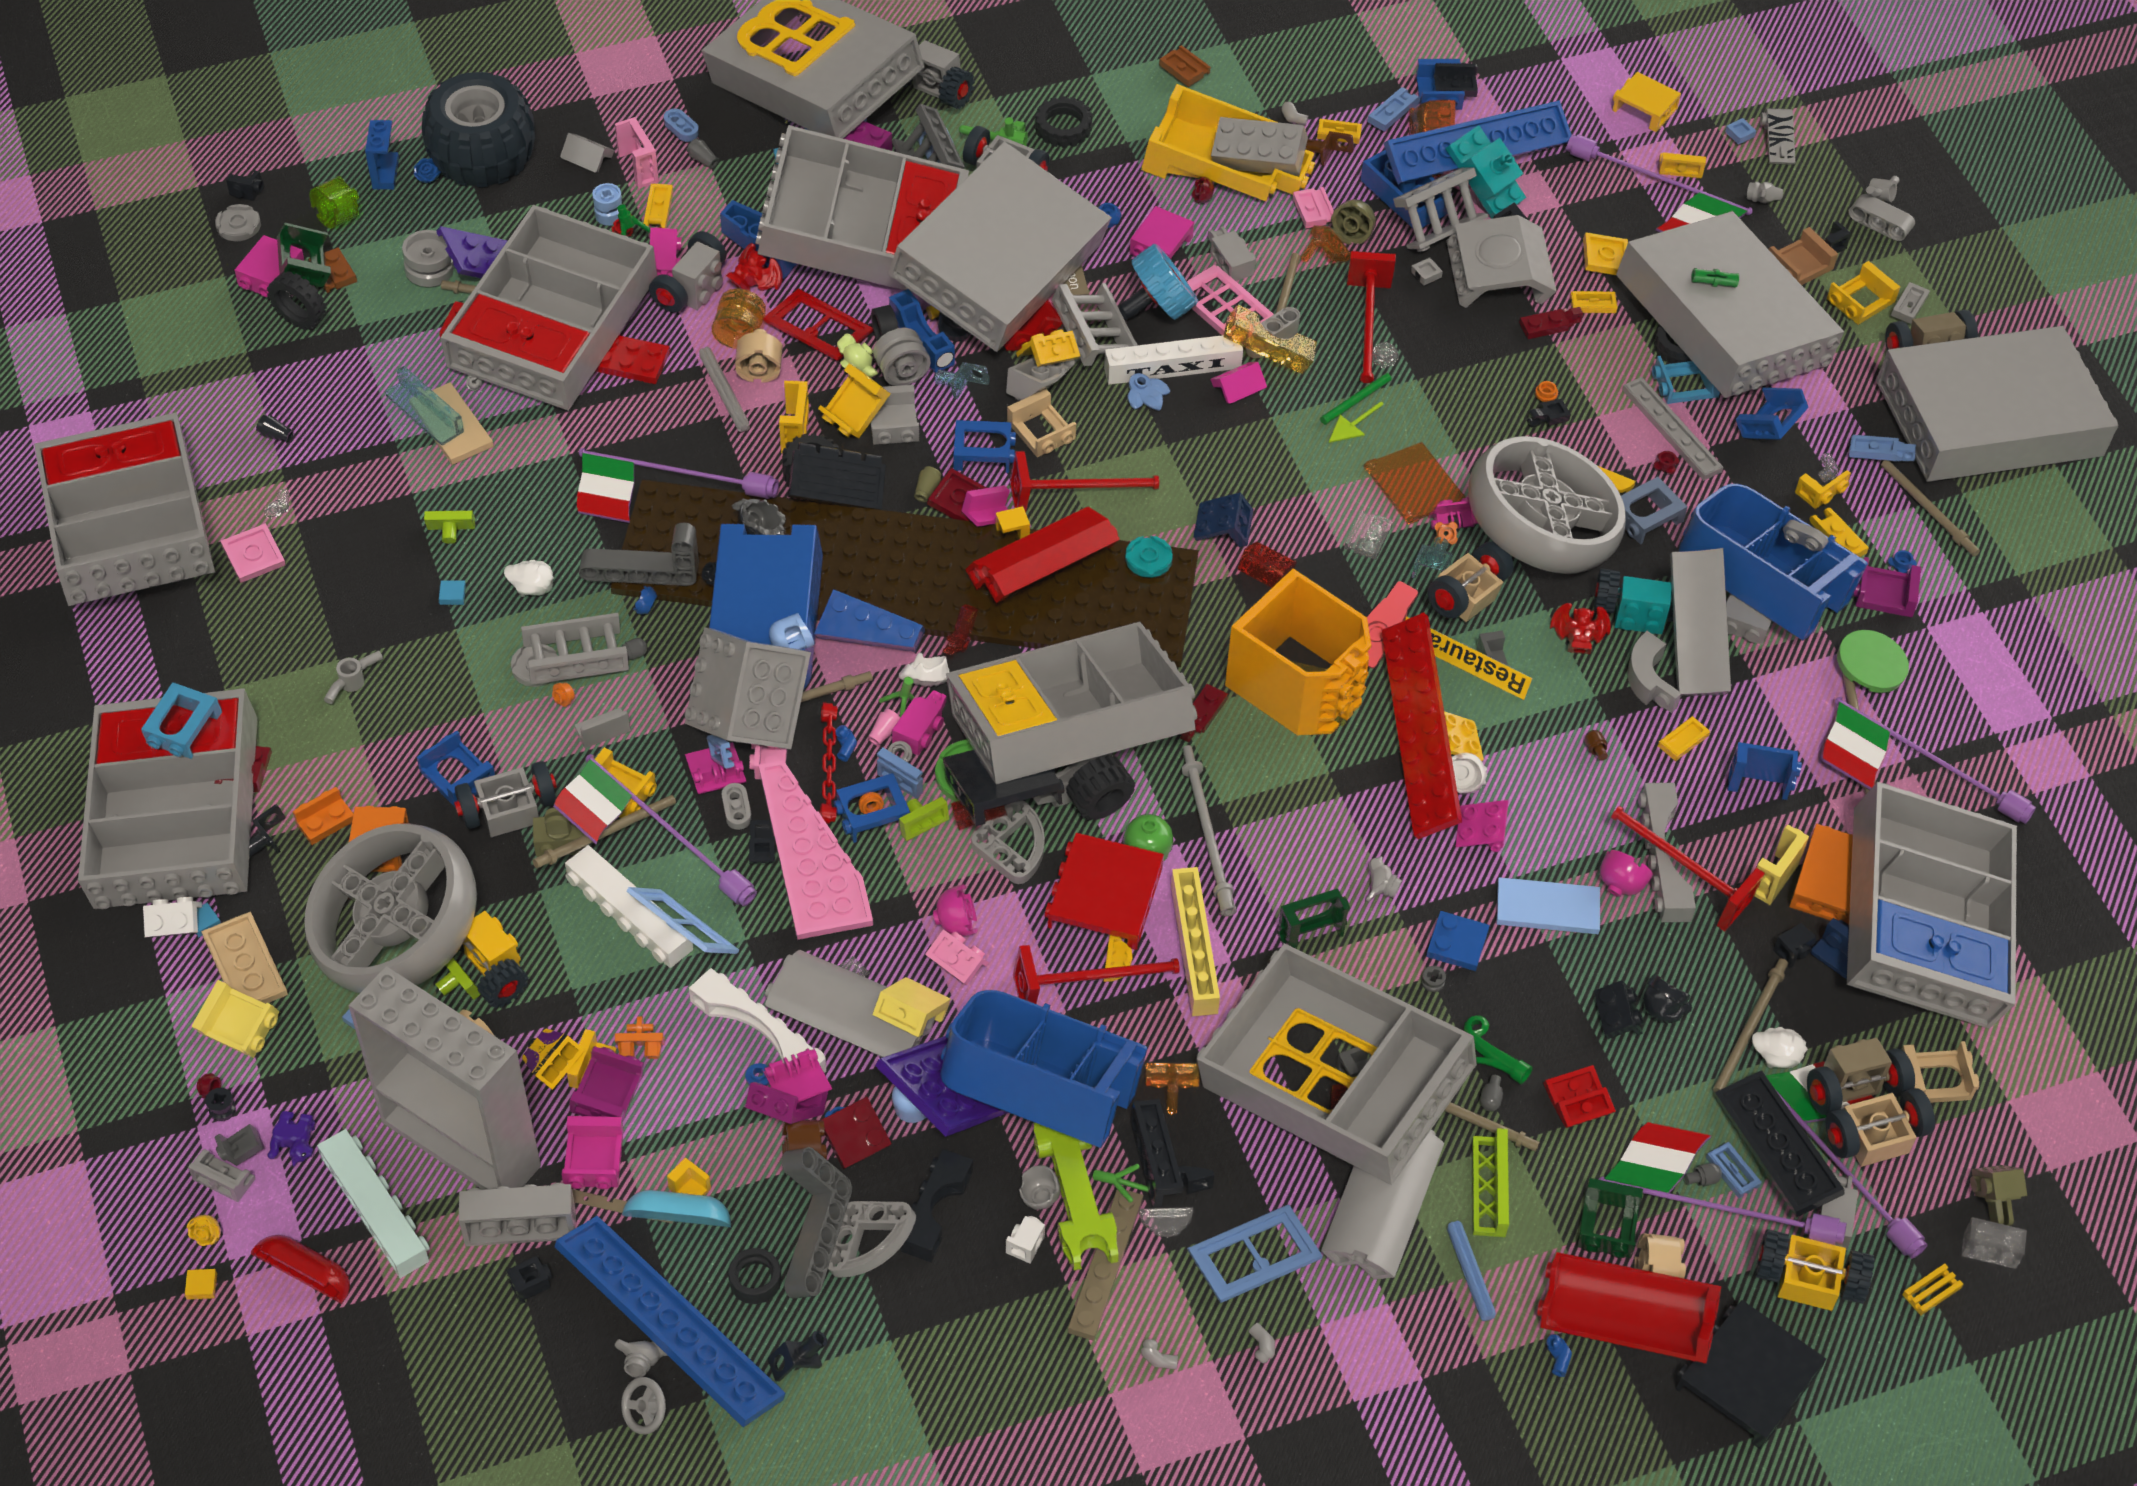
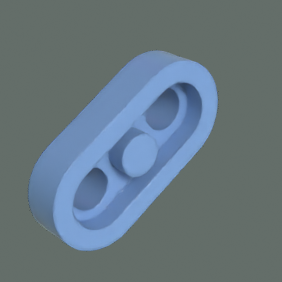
M670 109L664 113L665 126L680 140L690 142L698 137L697 123L682 110Z

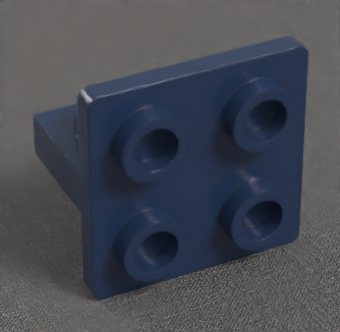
M1833 918L1827 924L1823 938L1811 951L1813 956L1846 979L1849 925L1842 920L1838 921Z

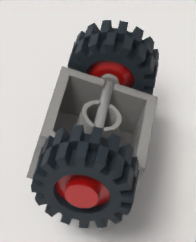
M924 40L919 45L924 68L903 87L910 86L913 81L915 89L941 99L940 101L948 106L961 109V107L965 106V102H969V96H972L971 90H974L975 87L972 86L975 83L974 75L961 69L958 53Z

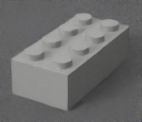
M1220 117L1211 157L1213 162L1234 170L1272 174L1274 169H1278L1291 175L1299 176L1308 136L1304 125Z
M554 1183L550 1186L525 1185L518 1188L500 1186L495 1189L482 1190L471 1188L467 1191H459V1224L465 1247L556 1241L576 1228V1208L571 1184Z

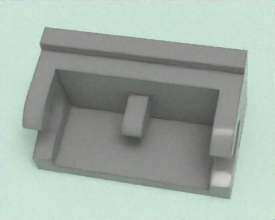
M206 1149L202 1150L194 1162L188 1166L194 1181L236 1202L240 1201L255 1180V1176L250 1174L249 1170L245 1169L242 1171L215 1158Z

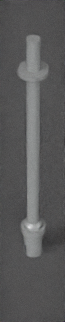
M1187 745L1182 748L1186 762L1182 766V774L1190 777L1217 884L1213 889V893L1218 898L1221 915L1225 917L1232 916L1237 912L1232 896L1234 890L1233 886L1227 883L1199 777V774L1203 771V764L1195 761L1192 746Z

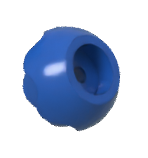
M423 158L414 166L415 172L413 174L417 180L423 183H431L439 177L441 171L435 166L432 158Z
M1104 203L1098 206L1099 209L1112 217L1108 228L1119 223L1122 214L1116 205Z
M644 586L645 589L641 591V596L635 603L636 608H633V610L640 615L648 614L657 598V594L652 587Z

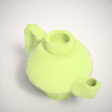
M848 333L837 342L840 353L844 355V359L840 362L844 368L850 363L871 378L878 374L872 367L873 357L871 354L873 350L865 342L862 345L856 343L854 337Z

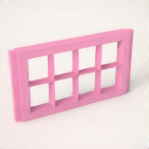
M1213 265L1187 281L1193 291L1202 287L1210 294L1198 301L1192 309L1221 335L1235 334L1228 327L1238 321L1248 328L1239 334L1242 346L1246 344L1249 330L1274 315L1219 266ZM1218 278L1225 286L1214 292L1206 284ZM1231 289L1238 297L1226 303L1218 295ZM1214 298L1222 306L1210 312L1203 304ZM1243 300L1251 308L1239 314L1231 306ZM1227 309L1235 318L1223 324L1215 316ZM1256 311L1264 319L1255 325H1251L1244 317Z

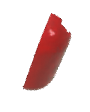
M268 1236L259 1241L251 1250V1255L340 1304L343 1303L349 1293V1276L341 1265L288 1236Z

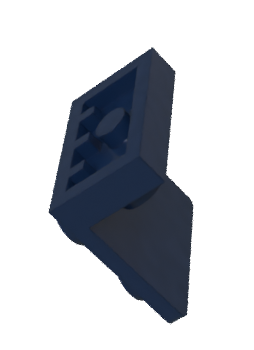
M1241 492L1201 502L1194 531L1195 540L1198 541L1228 533L1230 538L1239 547L1247 546L1254 509Z

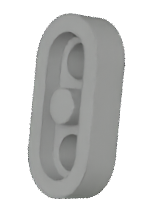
M1789 520L1783 527L1784 537L1789 542L1806 546L1811 551H1822L1828 543L1827 537L1821 531L1798 521Z
M739 783L726 785L722 790L726 822L733 829H744L750 824L751 810L746 788Z

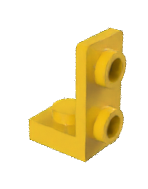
M1846 470L1824 487L1805 473L1799 478L1795 493L1816 509L1822 504H1828L1833 496L1837 493H1843L1848 488L1851 472Z

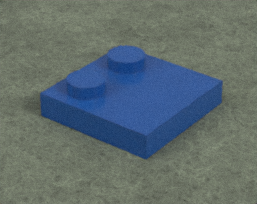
M1440 911L1426 957L1476 971L1490 925Z

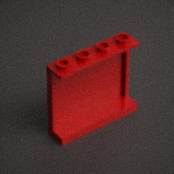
M1076 833L1073 842L1069 841L1067 844L1065 856L1068 857L1066 862H1061L1058 874L1061 878L1059 882L1054 883L1052 890L1053 902H1048L1045 910V917L1048 918V928L1052 929L1054 921L1128 939V947L1137 950L1163 869L1164 854Z

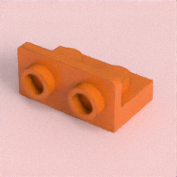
M337 787L323 792L320 796L301 804L293 811L297 827L311 845L351 824L354 814L341 798Z

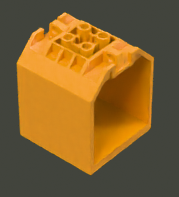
M1292 569L1231 626L1225 686L1296 735L1332 734L1339 727V723L1335 721L1338 716L1347 721L1353 715V711L1362 705L1361 696L1366 690L1365 681L1369 673L1367 671L1369 662L1368 651L1371 649L1367 617L1295 569ZM1291 637L1329 662L1332 666L1326 671L1306 672L1275 650Z

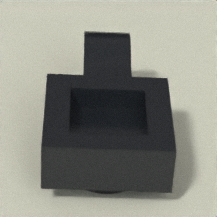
M1557 399L1543 402L1539 409L1530 410L1529 413L1532 418L1527 419L1530 427H1537L1544 421L1548 425L1569 421L1571 414L1563 400Z

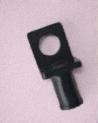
M277 804L253 820L258 829V834L249 841V859L267 845L268 847L272 846L277 854L281 852L267 834L268 830L285 819V815ZM272 814H276V817L272 821L265 822L267 817H269Z
M814 1331L805 1342L785 1341L768 1357V1363L774 1380L780 1382L794 1368L819 1369L822 1363L818 1351L827 1345L826 1336L820 1331ZM780 1355L785 1360L784 1368L781 1371L777 1367V1360Z

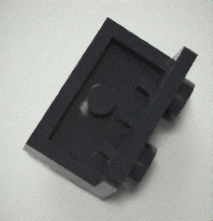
M1436 63L1433 74L1434 91H1465L1464 97H1477V64Z
M1621 980L1594 990L1604 1034L1608 1039L1632 1030L1637 1036L1643 1034L1641 1025L1644 1024L1640 1011L1636 1009L1635 1003L1638 1002V997L1633 987L1629 988Z

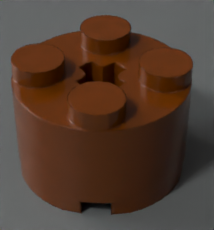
M802 1120L792 1124L783 1122L782 1136L787 1135V1137L784 1138V1144H782V1156L789 1150L811 1147L827 1159L826 1144H822L821 1136H824L823 1120Z

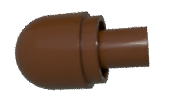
M1598 730L1589 731L1584 739L1589 752L1597 755L1601 761L1607 759V742L1603 734Z

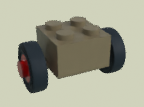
M1969 310L1912 319L1911 331L1903 321L1892 322L1886 328V348L1888 351L1889 349L1977 338L1978 328L1976 320Z
M1878 1038L1862 1039L1856 1043L1833 1047L1829 1051L1824 1066L1812 1069L1807 1076L1809 1098L1816 1111L1821 1115H1827L1832 1111L1841 1109L1843 1102L1879 1094L1883 1084L1889 1093H1893L1895 1097H1900L1906 1090L1915 1088V1072L1908 1055L1901 1049L1885 1051Z

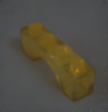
M1237 305L1227 317L1224 338L1301 374L1314 362L1316 341L1299 333H1296L1295 336L1289 339L1275 337L1262 326L1257 313L1240 305Z

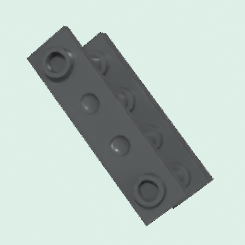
M919 104L916 112L920 123L905 142L895 138L892 140L896 152L922 158L932 145L934 152L927 160L934 162L940 160L942 164L964 169L965 166L938 110ZM926 131L927 137L915 152L913 145L922 133Z

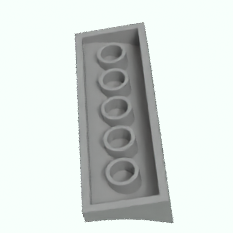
M1723 548L1671 552L1670 565L1677 690L1682 693L1681 696L1726 695L1731 691Z

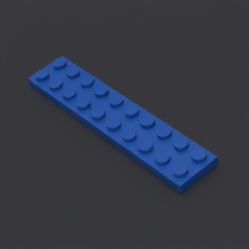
M1560 100L1387 140L1383 144L1397 184L1459 169L1447 152L1446 147L1478 125L1491 143L1501 138L1509 152L1512 153V157L1568 144L1572 134Z
M595 1216L556 1240L555 1248L742 1427H745L784 1400L786 1393L601 1218Z

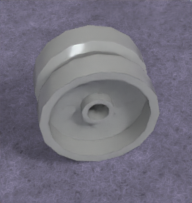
M417 231L409 235L403 242L404 271L406 277L416 285L424 287L439 286L442 280L448 281L453 275V260L445 250L447 247L446 242L442 236L438 237L437 231Z
M897 328L881 336L874 345V359L880 367L884 379L891 385H909L922 378L929 370L931 364L930 356L923 346L918 333L913 329Z

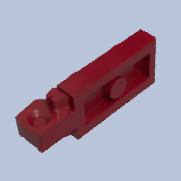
M1580 307L1570 308L1569 310L1567 308L1521 317L1519 324L1527 339H1533L1569 331V327L1582 322L1583 311Z
M1206 684L1193 703L1197 712V719L1194 720L1195 730L1182 733L1180 739L1189 743L1196 732L1200 734L1202 732L1205 733L1226 703L1228 693Z

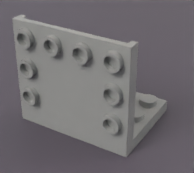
M704 627L703 634L700 637L699 656L695 661L694 680L690 686L689 705L685 710V724L728 741L791 749L811 652L750 642L713 628Z

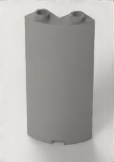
M798 950L793 955H787L783 968L775 982H771L765 992L767 1000L764 1006L882 1057L919 1045L921 1037L931 1032L936 1017L934 1016L927 1021L923 1035L920 1037L914 1036L873 1015L880 992L888 987L802 950Z
M1430 1130L1392 1185L1356 1166L1353 1167L1321 1249L1336 1266L1358 1264L1374 1280L1395 1277L1444 1146V1142L1436 1136L1433 1130Z

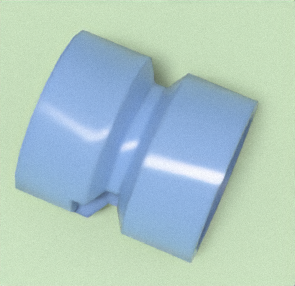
M600 184L592 193L595 218L600 224L610 226L619 219L617 207L622 205L621 191L614 184Z

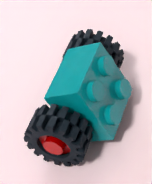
M1600 568L1595 589L1594 611H1597V607L1600 606L1607 613H1614L1616 606L1614 628L1662 634L1666 619L1673 622L1671 582L1624 576L1621 588H1618L1620 571Z

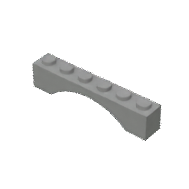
M1645 783L1643 792L1639 793L1638 796L1639 808H1643L1642 825L1665 840V830L1674 818L1678 806L1675 783ZM1645 839V848L1650 850L1648 867L1650 870H1653L1654 875L1651 880L1652 891H1656L1657 894L1655 898V911L1660 913L1661 922H1691L1696 909L1692 886L1676 871L1668 855Z

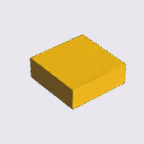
M216 1269L187 1270L185 1288L187 1300L215 1298Z

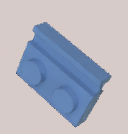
M882 748L877 753L879 757L877 760V775L881 777L893 773L900 789L917 799L923 793V778H921L923 772L885 748Z

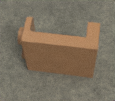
M1810 227L1802 231L1800 240L1780 250H1777L1774 246L1768 249L1801 285L1833 270L1838 253Z

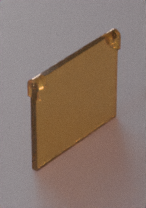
M1422 442L1381 458L1369 460L1363 465L1407 524L1418 522L1419 519L1429 516L1440 501L1453 500L1454 503L1462 502L1461 500L1466 498Z

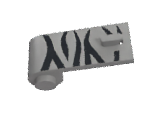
M1766 108L1764 113L1760 115V125H1763L1764 130L1768 132L1769 164L1794 165L1793 110Z

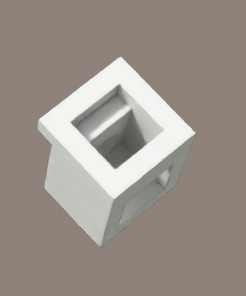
M1025 1216L1021 1225L1016 1224L1011 1237L1008 1236L1006 1239V1253L1031 1264L1045 1237V1224L1036 1217Z

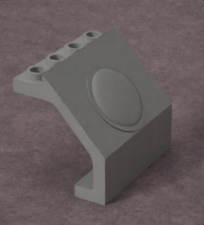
M1519 215L1455 224L1456 232L1446 241L1461 306L1467 308L1481 294L1488 290L1530 286L1533 290L1535 302L1541 305L1557 292L1542 227Z

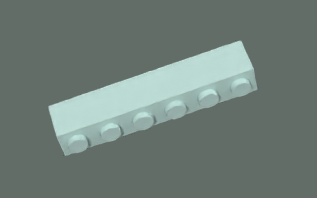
M344 1129L319 1143L317 1147L321 1159L399 1278L428 1263L429 1259L426 1252L430 1250L428 1243L422 1235L417 1237L415 1234L416 1226L409 1215L404 1217L400 1211L403 1207L396 1195L390 1196L387 1191L390 1189L388 1183L382 1175L377 1176L374 1172L376 1166L369 1155L364 1157L361 1150H363V1147L357 1136L351 1137L348 1131Z

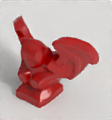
M750 243L740 255L735 272H729L726 275L727 278L746 294L749 293L750 287L758 285L760 291L775 287V290H779L783 279L780 265L771 257L769 266L763 268L762 266L765 264L766 258L758 254V251H755L756 246L754 243Z
M1563 604L1554 612L1550 621V629L1554 627L1561 640L1565 637L1568 638L1570 644L1568 645L1567 652L1591 654V642L1594 640L1598 644L1606 633L1610 635L1611 623L1607 611L1603 607L1598 606L1597 618L1592 621L1594 610L1575 608L1573 611L1574 618H1571L1569 611L1572 604Z

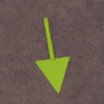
M1379 402L1351 423L1340 415L1329 443L1365 436L1355 425L1383 406V402Z

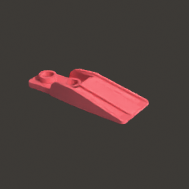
M1401 581L1396 583L1387 598H1384L1367 616L1371 640V649L1368 651V667L1375 668L1385 655L1382 630L1404 621L1409 607L1418 596L1416 589Z

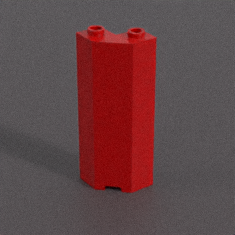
M1088 506L973 561L965 570L976 590L986 585L995 602L998 603L1023 587L1105 547H1112L1120 539L1116 528L1111 525L1109 519Z

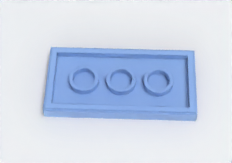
M1499 877L1497 886V925L1599 934L1600 887Z

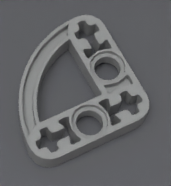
M1022 800L1005 805L986 824L978 828L972 834L971 846L976 854L1011 882L1023 884L1035 874L1041 864L1044 854V830L1036 812ZM1025 822L1029 826L1034 839V847L1028 860H1025L1003 842ZM997 823H1003L1007 828L1003 831H997L993 826ZM1002 852L1008 857L1000 861L995 859L994 855Z
M849 1202L828 1266V1270L835 1277L860 1275L880 1266L892 1257L904 1244L915 1224L916 1214L910 1205L905 1202ZM884 1211L883 1216L879 1220H872L875 1213ZM864 1230H892L878 1246L856 1257ZM852 1234V1238L848 1243L841 1244L844 1236Z

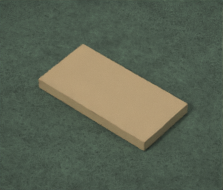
M451 382L409 400L411 408L452 465L494 447L492 439Z
M251 912L201 931L223 982L232 989L265 1004L288 995Z

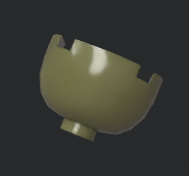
M1352 199L1343 202L1334 210L1331 217L1333 233L1340 241L1350 245L1352 244L1351 242L1355 244L1365 242L1371 236L1376 226V217L1373 209L1361 200Z

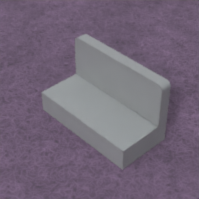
M568 133L560 157L598 173L603 158H612L614 150L580 135Z
M621 708L575 724V731L584 748H588L630 732L629 715L627 711H622Z

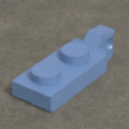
M1852 435L1849 457L1914 461L1916 444H1904L1899 441V438Z

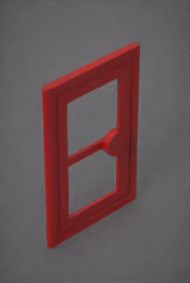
M799 288L763 317L764 322L837 361L844 356L840 353L839 348H835L817 338V329L831 318L854 330L855 332L851 335L856 343H860L873 332V328ZM800 303L826 315L813 327L806 328L805 331L782 319Z

